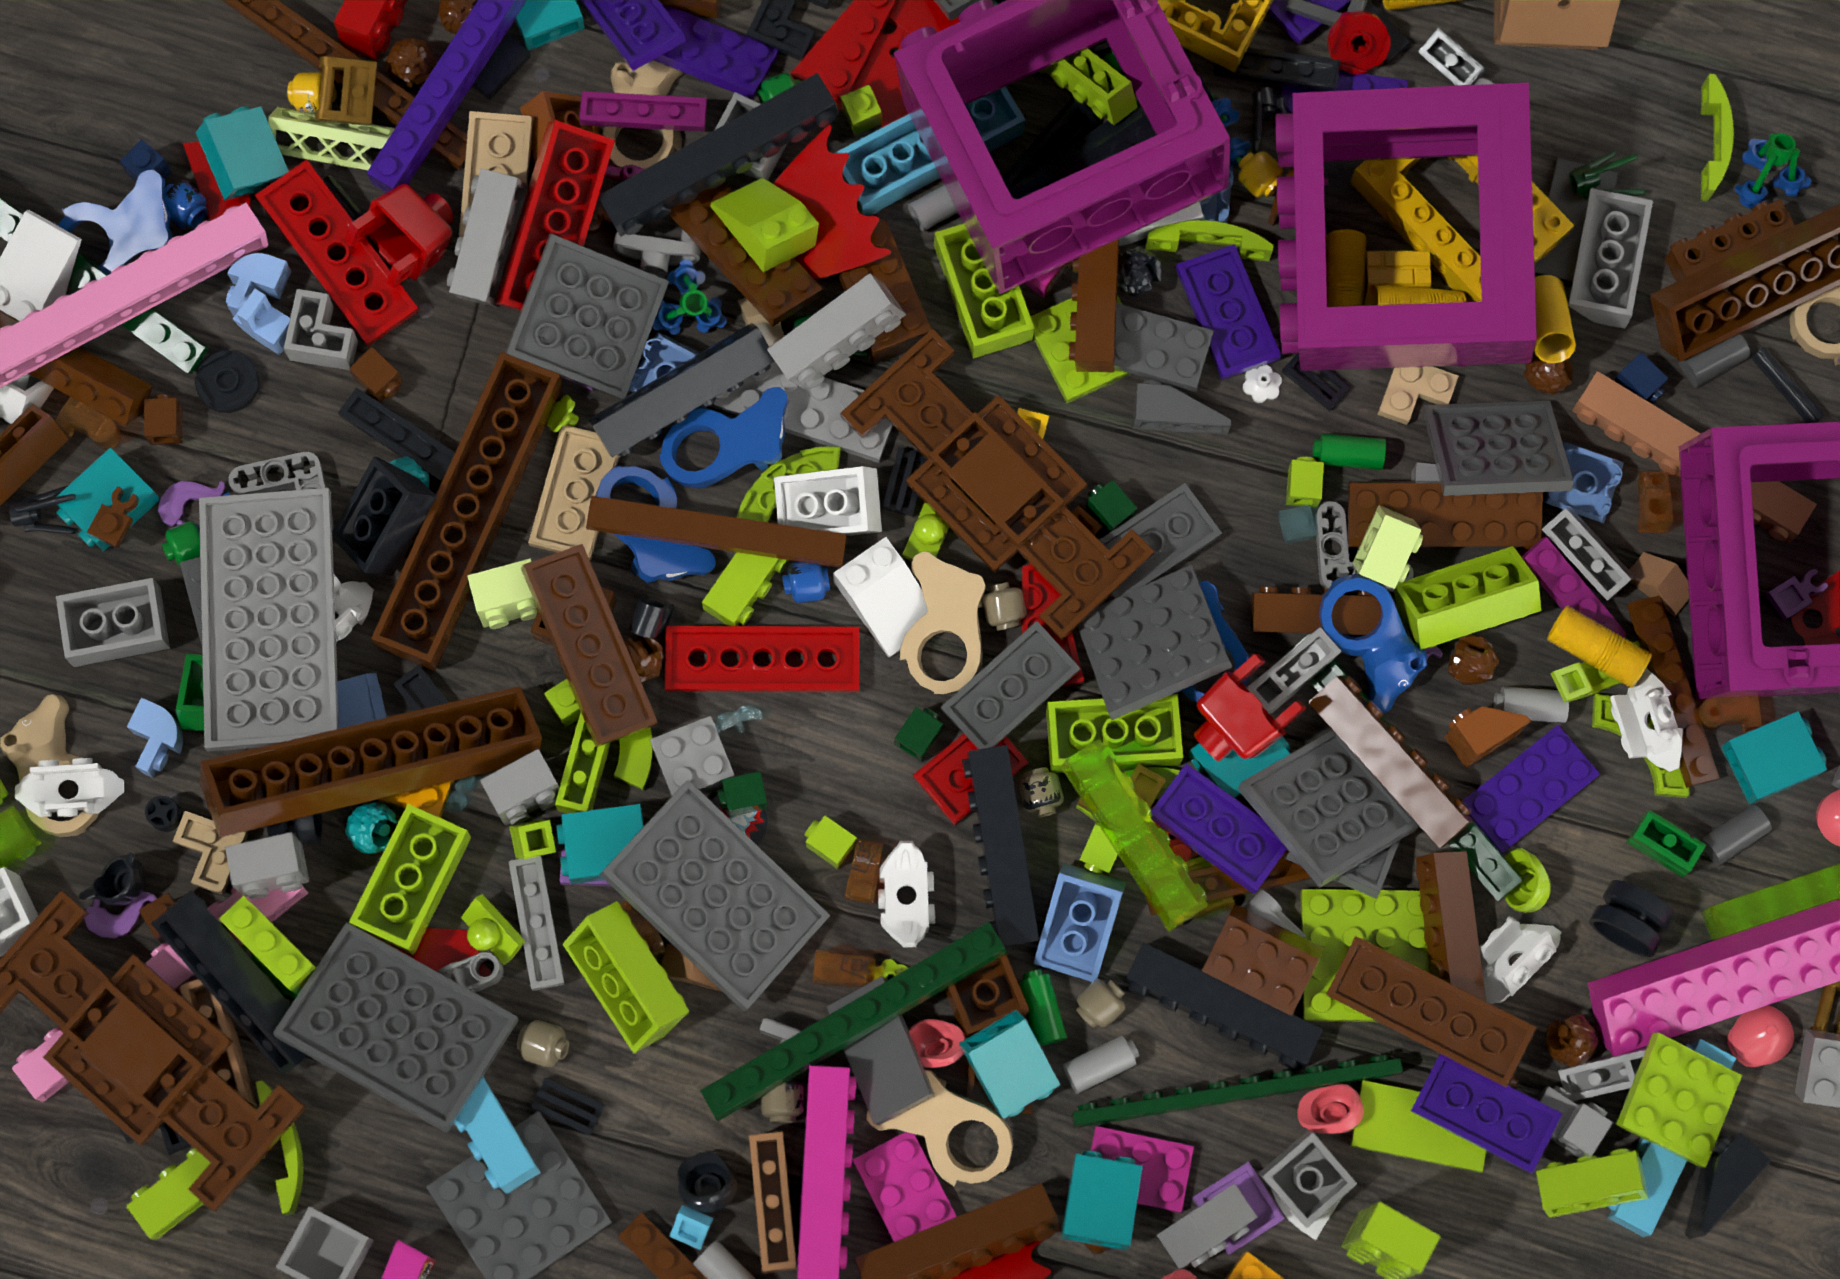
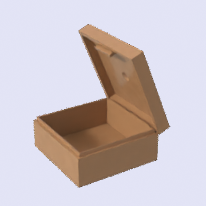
M1494 0V45L1598 50L1599 47H1608L1620 0Z

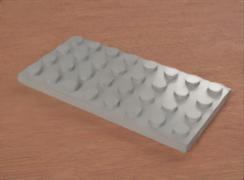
M317 488L199 498L205 749L208 752L257 748L339 729L330 489Z

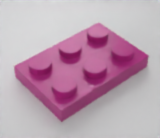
M1096 1126L1091 1151L1101 1153L1102 1159L1115 1161L1116 1157H1127L1134 1159L1135 1165L1143 1166L1137 1204L1182 1213L1194 1146Z
M905 1132L852 1160L894 1242L957 1217L915 1134Z

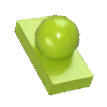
M924 503L919 517L914 524L913 531L902 554V558L913 561L914 556L922 552H929L937 558L949 530V526L926 503Z
M483 894L477 896L461 916V919L469 926L467 939L471 947L478 951L490 950L503 965L509 963L526 942Z

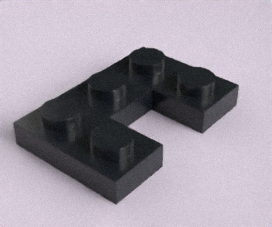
M762 0L746 37L775 48L779 53L802 61L815 38V30L789 20L798 0ZM832 0L805 1L828 10Z

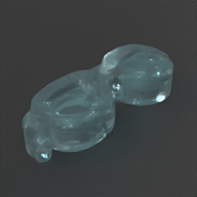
M748 705L738 708L736 712L722 714L717 718L714 725L718 735H721V731L733 726L735 723L738 732L742 733L745 731L742 721L756 718L762 720L763 717L759 708Z
M475 775L457 780V784H455L456 791L450 795L446 803L447 811L454 813L455 811L465 809L468 799L464 792L474 789L477 782Z

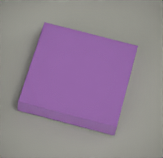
M1249 1162L1192 1197L1197 1207H1200L1235 1183L1258 1217L1247 1224L1250 1230L1248 1233L1234 1242L1230 1237L1224 1240L1227 1245L1224 1249L1228 1255L1285 1219Z

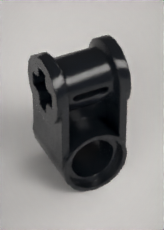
M643 594L638 599L629 630L646 638H657L660 633L666 631V626L669 625L673 614L674 604L668 603L664 605L649 599L648 595Z

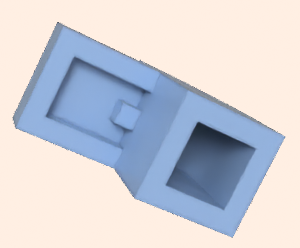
M263 253L248 254L238 259L228 271L232 283L236 284L230 287L226 297V303H228L227 306L232 315H236L242 299L247 295L250 296L254 289L280 300L291 274L287 261Z
M254 289L250 296L247 295L242 299L233 320L252 338L280 355L284 350L290 318L273 308L265 294Z
M141 698L127 728L133 734L148 740L135 767L143 774L154 778L157 771L161 772L167 763L168 749L179 754L181 753L183 733L179 723L166 709Z

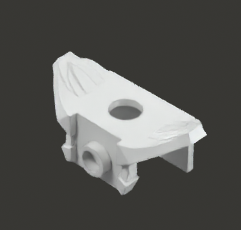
M334 575L335 612L339 614V617L335 620L337 643L345 638L357 623L363 624L370 609L374 590L366 582L350 581L341 584Z
M1645 669L1634 687L1628 688L1627 695H1613L1610 697L1612 703L1611 712L1613 718L1618 722L1622 734L1621 743L1629 758L1647 757L1656 766L1670 772L1680 767L1683 728H1678L1668 696L1672 694L1653 673ZM1649 713L1655 729L1650 728L1647 723Z
M92 758L72 759V765L60 766L59 760L38 761L39 767H30L31 773L24 776L20 783L15 786V799L39 817H52V812H57L58 817L78 816L79 810H85V813L88 815L97 814L124 793V780L119 778L113 771L103 769L98 763L93 764ZM66 780H72L78 785V794L72 799H64L59 793L60 785Z
M900 841L880 867L879 879L880 883H884V889H878V908L885 909V913H881V926L893 939L900 943L902 947H916L918 942L928 933L929 924H935L934 904H928V891H934L933 872H927V862L924 861L921 850L915 846L913 841ZM903 886H910L916 892L915 901L909 905L902 904L897 899V892Z
M1508 916L1507 922L1501 928L1495 929L1489 935L1487 942L1479 946L1480 956L1482 957L1481 965L1486 1002L1493 1005L1494 1003L1505 1001L1510 995L1513 996L1557 951L1556 948L1559 946L1562 933L1553 925L1520 924V922ZM1522 953V955L1510 966V958L1514 954Z

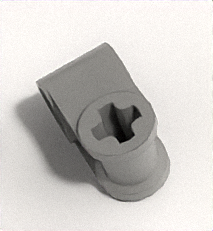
M483 952L463 961L449 964L437 972L454 982L456 979L458 984L476 993L498 983L503 977L504 968L498 958L491 953ZM485 961H493L495 966L494 972L488 977H481L479 973L481 964Z

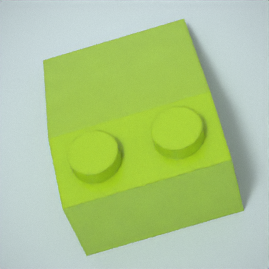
M764 178L711 203V208L763 272L814 248L816 245L819 223L801 201Z

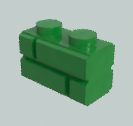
M1648 810L1641 816L1626 841L1628 845L1681 878L1692 870L1706 844L1695 837L1691 839L1690 834L1651 810Z

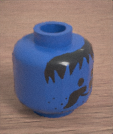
M179 182L175 185L169 184L164 188V198L170 212V220L181 229L195 228L205 219L208 213L206 208L207 199L189 183Z
M793 562L788 567V575L782 576L785 595L792 594L794 602L798 604L822 600L825 597V591H830L826 566Z

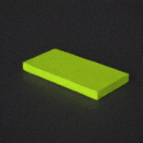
M1361 1081L1359 1095L1364 1106V1115L1361 1122L1353 1129L1350 1147L1479 1173L1483 1172L1486 1150L1411 1112L1420 1094L1419 1091Z

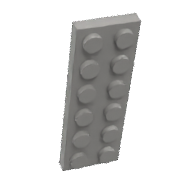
M775 361L770 364L771 368L758 376L752 374L743 380L744 384L732 392L724 391L715 396L716 401L709 405V407L738 416L754 405L767 389L781 387L786 392L789 401L784 415L785 432L826 446L841 447V451L880 463L893 424L885 417L862 439L841 417L840 413L864 390L825 378L816 387L811 389L807 387L804 390L790 382Z

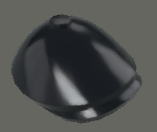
M714 1152L696 1154L683 1161L678 1168V1192L683 1202L695 1211L714 1212L720 1210L731 1202L737 1192L738 1180L735 1172Z

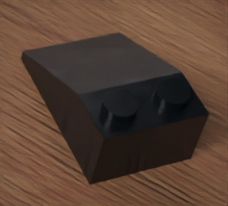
M1742 1133L1732 1136L1726 1134L1721 1139L1718 1137L1707 1166L1701 1167L1685 1232L1689 1239L1707 1235L1770 1163L1771 1160Z

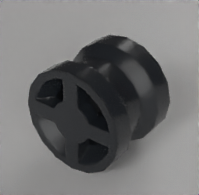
M160 795L154 797L145 807L147 821L161 832L175 830L183 816L179 805L168 796Z

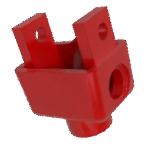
M401 184L372 200L368 212L350 224L345 241L350 246H353L366 236H369L376 243L379 254L388 264L393 265L386 281L393 289L409 277L412 280H417L443 258L453 232L450 225L453 223L454 217L449 204L440 195L429 193L421 198L411 186Z
M1259 654L1252 655L1234 673L1225 672L1197 702L1198 710L1207 721L1193 734L1202 747L1218 762L1232 750L1243 759L1257 757L1286 734L1284 728L1306 709L1301 701H1295L1274 719L1259 699L1242 683L1265 663V660Z

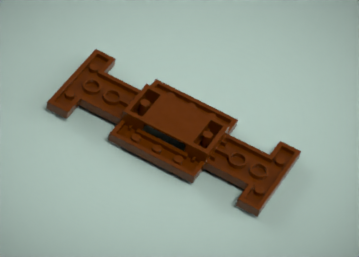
M932 328L849 404L840 415L862 439L885 417L927 459L922 466L906 479V484L994 573L1017 552L1032 565L1061 595L1039 615V619L1062 641L1154 555V550L1133 529L1108 550L1066 508L1087 487V483L999 395L978 414L976 412L972 413L933 374L955 352ZM952 480H954L976 502V504L996 523V526L968 499V497L952 482Z
M61 890L0 959V1014L21 991L61 1027L60 1031L63 1033L42 1058L137 1144L143 1146L165 1121L203 1155L210 1164L188 1190L211 1211L217 1212L307 1107L284 1086L279 1084L258 1109L255 1108L211 1068L233 1041L138 956L133 954L112 979L67 939L89 913L66 892ZM134 1002H136L144 1011H146L153 1019H155L163 1028H165V1029H166L172 1036H174L181 1044H179V1043H178L176 1040H174L167 1032H165L157 1023H155V1022H154L148 1015H146L138 1006H136V1005L134 1004Z

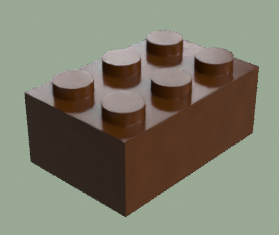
M1235 904L1202 972L1292 1016L1320 960L1324 947Z

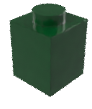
M1111 480L1106 485L1103 483L1098 484L1088 494L1090 498L1086 508L1105 525L1104 529L1108 534L1133 518L1136 514L1137 507L1114 480Z
M915 707L896 735L894 745L922 762L943 730L940 716L928 708H924L922 711Z
M761 771L722 779L724 789L717 791L721 809L728 808L730 817L768 809Z

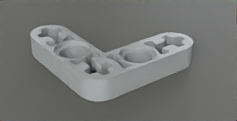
M300 452L241 465L234 468L229 475L230 487L237 495L267 493L295 487L296 490L327 488L321 462L311 452ZM305 461L315 465L310 468L311 473L305 474L303 470L293 471L296 476L295 478H291V472L287 466L292 464L294 470L304 467ZM273 467H280L284 470V476L278 482H271L267 479V473ZM257 471H260L261 479L264 482L263 485H260L258 480L255 479L258 478ZM242 475H247L248 479H255L248 481V487L246 488L236 484L241 481ZM332 516V531H333V529L335 528V526H334V521H333V516Z
M1325 502L1319 507L1315 515L1319 580L1323 589L1330 588L1333 581L1327 580V578L1330 577L1332 571H1335L1338 577L1348 576L1349 570H1353L1352 575L1358 574L1353 562H1349L1345 511L1337 502ZM1327 510H1331L1332 515L1338 516V518L1333 522V532L1323 534L1322 531L1327 532L1329 529V521L1326 518H1322V516H1325ZM1328 540L1337 541L1341 546V553L1335 556L1327 554L1324 550V543ZM1411 566L1404 581L1412 579L1414 576ZM1384 585L1389 592H1394V588ZM1356 590L1347 592L1345 594H1356Z

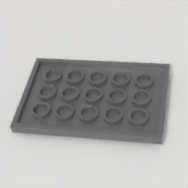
M689 780L672 795L599 874L743 1012L749 1009L830 916Z
M346 922L273 1034L281 1041L448 1133L517 1024L518 1017Z

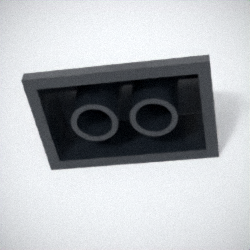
M373 457L333 529L332 538L365 573L393 576L437 496L419 478L379 457Z

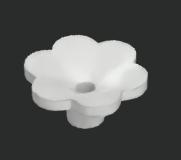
M1263 365L1258 369L1255 368L1246 372L1243 391L1248 395H1252L1255 402L1263 403L1266 399L1274 400L1278 397V387L1282 379L1278 373L1272 371L1270 366Z

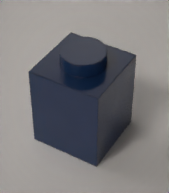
M142 139L120 160L126 174L135 182L138 176L146 170L153 169L164 179L171 173L165 159Z
M1641 352L1619 372L1614 381L1653 404L1665 393L1662 387L1669 378Z

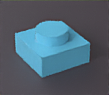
M682 1205L670 1237L701 1250L713 1218Z

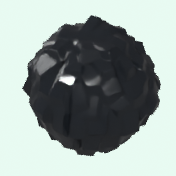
M1141 247L1121 252L1118 261V287L1123 293L1126 292L1134 297L1142 294L1144 291L1152 290L1151 282L1161 281V273L1163 271L1161 266L1162 260L1149 250L1142 249Z

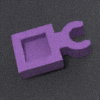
M1816 569L1807 572L1802 577L1801 583L1793 576L1766 594V597L1783 621H1786L1813 603L1809 595H1819L1827 588L1828 585L1826 583L1819 587L1811 584L1810 579L1818 573Z

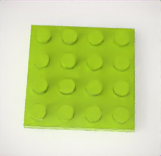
M1302 889L1300 891L1301 931L1306 935L1304 938L1324 947L1320 960L1302 994L1303 1020L1378 1022L1326 995L1355 936L1428 972L1429 958L1427 945L1424 940L1425 927L1423 912L1420 908V891L1381 890L1377 899L1357 890Z

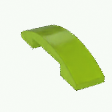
M1715 74L1707 76L1701 90V115H1714V161H1708L1701 172V201H1708L1722 181L1728 168L1733 148L1734 129L1732 112L1726 92Z
M1203 220L1177 222L1156 228L1148 232L1145 249L1176 252L1179 241L1225 246L1235 244L1236 247H1239L1241 259L1269 262L1273 252V244L1256 233L1227 223Z
M1638 641L1632 642L1635 645L1637 644V646H1640ZM1578 662L1550 673L1564 703L1588 697L1623 684L1601 672L1598 668L1587 664V662L1581 664Z
M264 1081L256 1082L260 1105L273 1092V1089ZM294 1123L281 1136L289 1177L275 1180L281 1211L286 1216L295 1214L303 1182V1156Z

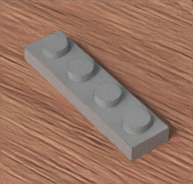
M542 856L508 861L521 935L526 941L523 946L531 990L535 991L565 985Z

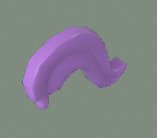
M180 481L169 486L160 499L157 511L164 524L171 527L183 524L185 522L181 519L185 516V506L189 501H199V498L222 496L225 494L226 484L220 481L219 486L212 489L192 481Z
M142 892L130 904H127L122 913L118 915L111 914L104 907H99L100 900L94 899L93 907H87L86 910L89 913L84 918L89 931L101 938H121L128 935L137 925L141 916L139 909L157 898L149 892Z

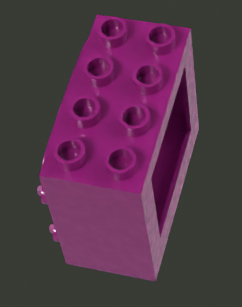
M982 0L963 10L959 15V23L942 31L936 32L934 27H923L913 31L902 40V49L894 52L904 105L999 294L1229 188L1230 137L1206 94L1200 77L1195 73L1164 15L1158 0H1007L996 6L991 0ZM1107 40L1126 78L1131 81L1133 91L1156 136L1020 199L1012 198L965 105Z
M1529 82L1293 93V113L1276 114L1278 168L1294 167V176L1277 177L1280 229H1296L1295 240H1278L1281 291H1297V303L1280 304L1282 354L1299 353L1301 371L1369 370L1372 368L1431 366L1466 367L1470 365L1530 363L1536 344ZM1478 156L1482 302L1327 307L1324 186H1328V178H1324V163L1376 159Z
M1840 422L1714 427L1678 446L1696 700L1840 693V644L1766 647L1762 643L1751 483L1840 479Z

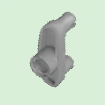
M683 229L681 241L637 235V232L632 235L625 234L622 237L617 232L614 237L613 248L616 252L625 257L641 261L640 270L660 278L667 276L669 265L678 266L683 259H689L693 264L700 260L701 249Z

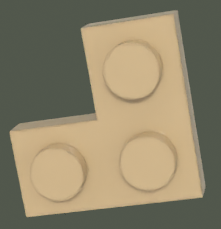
M1433 366L1394 368L1377 415L1407 425L1417 398L1438 405L1449 404L1459 376Z
M185 811L173 842L202 853L191 883L224 895L231 879L225 847L245 843L248 834L240 832L219 838L213 820Z

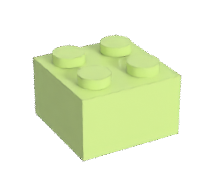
M1378 505L1353 561L1357 572L1360 575L1395 589L1397 583H1403L1408 574L1410 565L1406 563L1411 552L1416 553L1422 543L1423 535H1420L1421 528L1414 519Z
M531 559L467 575L476 611L483 627L490 626V629H498L507 626L510 620L521 618V620L526 621L536 618L538 608L521 570L524 564L532 562Z

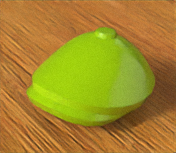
M1517 848L1505 857L1524 880L1505 895L1504 898L1507 904L1515 911L1531 913L1540 910L1547 902L1551 893V882L1538 858L1523 848Z

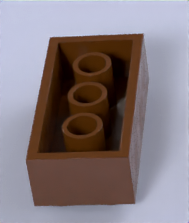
M886 219L878 222L871 235V242L878 248L890 249L891 253L873 262L836 274L841 288L845 292L871 273L887 286L906 314L900 319L901 323L890 332L883 331L875 337V343L867 349L872 364L907 352L931 330Z

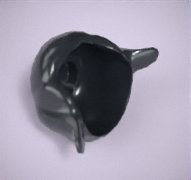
M132 852L112 859L103 869L101 876L94 880L92 887L82 891L79 894V898L82 900L97 899L114 906L130 904L142 893L146 880L143 863L135 859Z

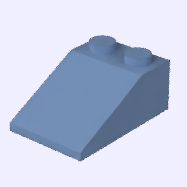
M1064 863L1057 878L1033 964L1091 982L1098 979L1126 881Z

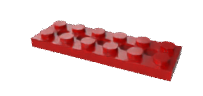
M307 159L255 195L256 199L367 347L419 311L401 284L392 289L386 283L390 270L366 238H363L353 246H350L345 241L353 220ZM298 196L306 197L309 200L308 207L303 211H296L291 207L293 199ZM316 221H323L327 224V231L321 236H315L310 232L311 225ZM334 246H342L346 249V255L343 259L335 261L329 258V250ZM354 270L363 272L365 275L364 281L356 286L349 284L347 276L350 272ZM372 295L380 296L383 299L382 307L378 310L368 309L365 306L368 297Z
M666 626L665 691L859 692V627ZM728 651L736 652L740 657L738 664L733 667H727L721 662L723 654ZM765 651L771 655L772 661L768 666L759 667L754 663L753 658L758 652ZM794 651L800 652L804 656L802 665L798 667L789 666L785 661L789 653ZM693 652H704L708 657L707 662L701 667L691 665L689 657ZM823 652H831L836 656L837 660L833 666L823 667L818 662L819 655Z

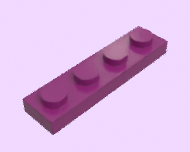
M582 91L580 125L705 132L707 99Z
M1547 537L1541 538L1522 556V559L1536 576L1538 582L1562 611L1569 605L1575 611L1578 610V612L1583 613L1589 619L1592 618V620L1600 623L1603 627L1609 628L1612 632L1614 631L1615 634L1618 633L1622 638L1627 634Z

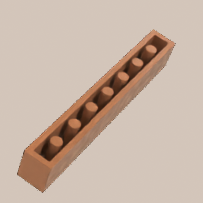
M1598 371L1572 409L1582 422L1598 426L1604 430L1607 437L1614 441L1624 442L1632 447L1631 449L1635 454L1642 458L1652 459L1659 464V467L1664 472L1671 475L1676 474L1680 476L1678 446L1700 435L1699 432ZM1780 481L1751 483L1754 525L1758 524L1767 529L1768 533L1778 541L1791 543L1799 535L1817 504Z

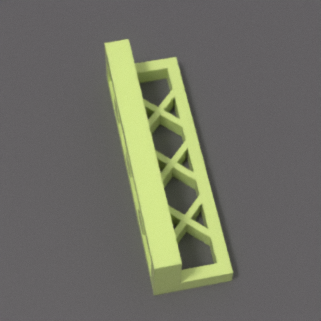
M277 107L270 114L268 120L275 140L276 130L288 132L295 141L290 146L278 145L282 155L368 170L373 163L364 152L370 147L382 149L395 129L374 124L366 126L338 122H321L315 120L314 113H302L297 110ZM309 136L318 137L325 148L319 152L311 151L304 140ZM339 142H346L356 153L350 157H344L339 154L334 146Z

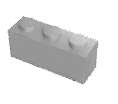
M1570 506L1566 507L1542 529L1606 600H1609L1635 577Z

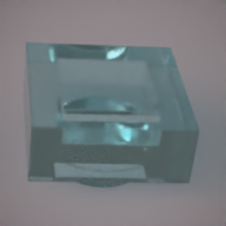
M1310 504L1278 512L1285 544L1317 537L1318 533Z

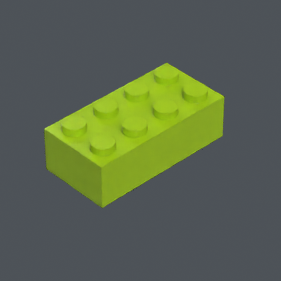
M964 224L935 232L934 248L972 358L1032 341L1034 326L1020 286L999 294Z
M1514 546L1403 581V583L1399 582L1394 589L1396 608L1400 619L1420 650L1542 611L1538 579Z
M1178 694L1168 695L1114 720L1108 714L1103 699L1054 701L1047 704L1046 718L1051 772L1065 773L1136 768L1138 763L1146 768L1180 766L1183 749Z
M407 804L349 923L378 940L414 956L471 840L469 832L455 824Z
M618 901L587 916L563 943L566 951L633 1054L664 1038L689 1012L684 998L677 993L669 981L665 969L658 964L650 952L647 942L641 938L631 923L630 916L621 908Z
M1378 1202L1359 1211L1341 1247L1348 1250L1346 1256L1362 1265L1366 1262L1376 1266L1375 1272L1385 1279H1404L1422 1273L1441 1236L1385 1204Z

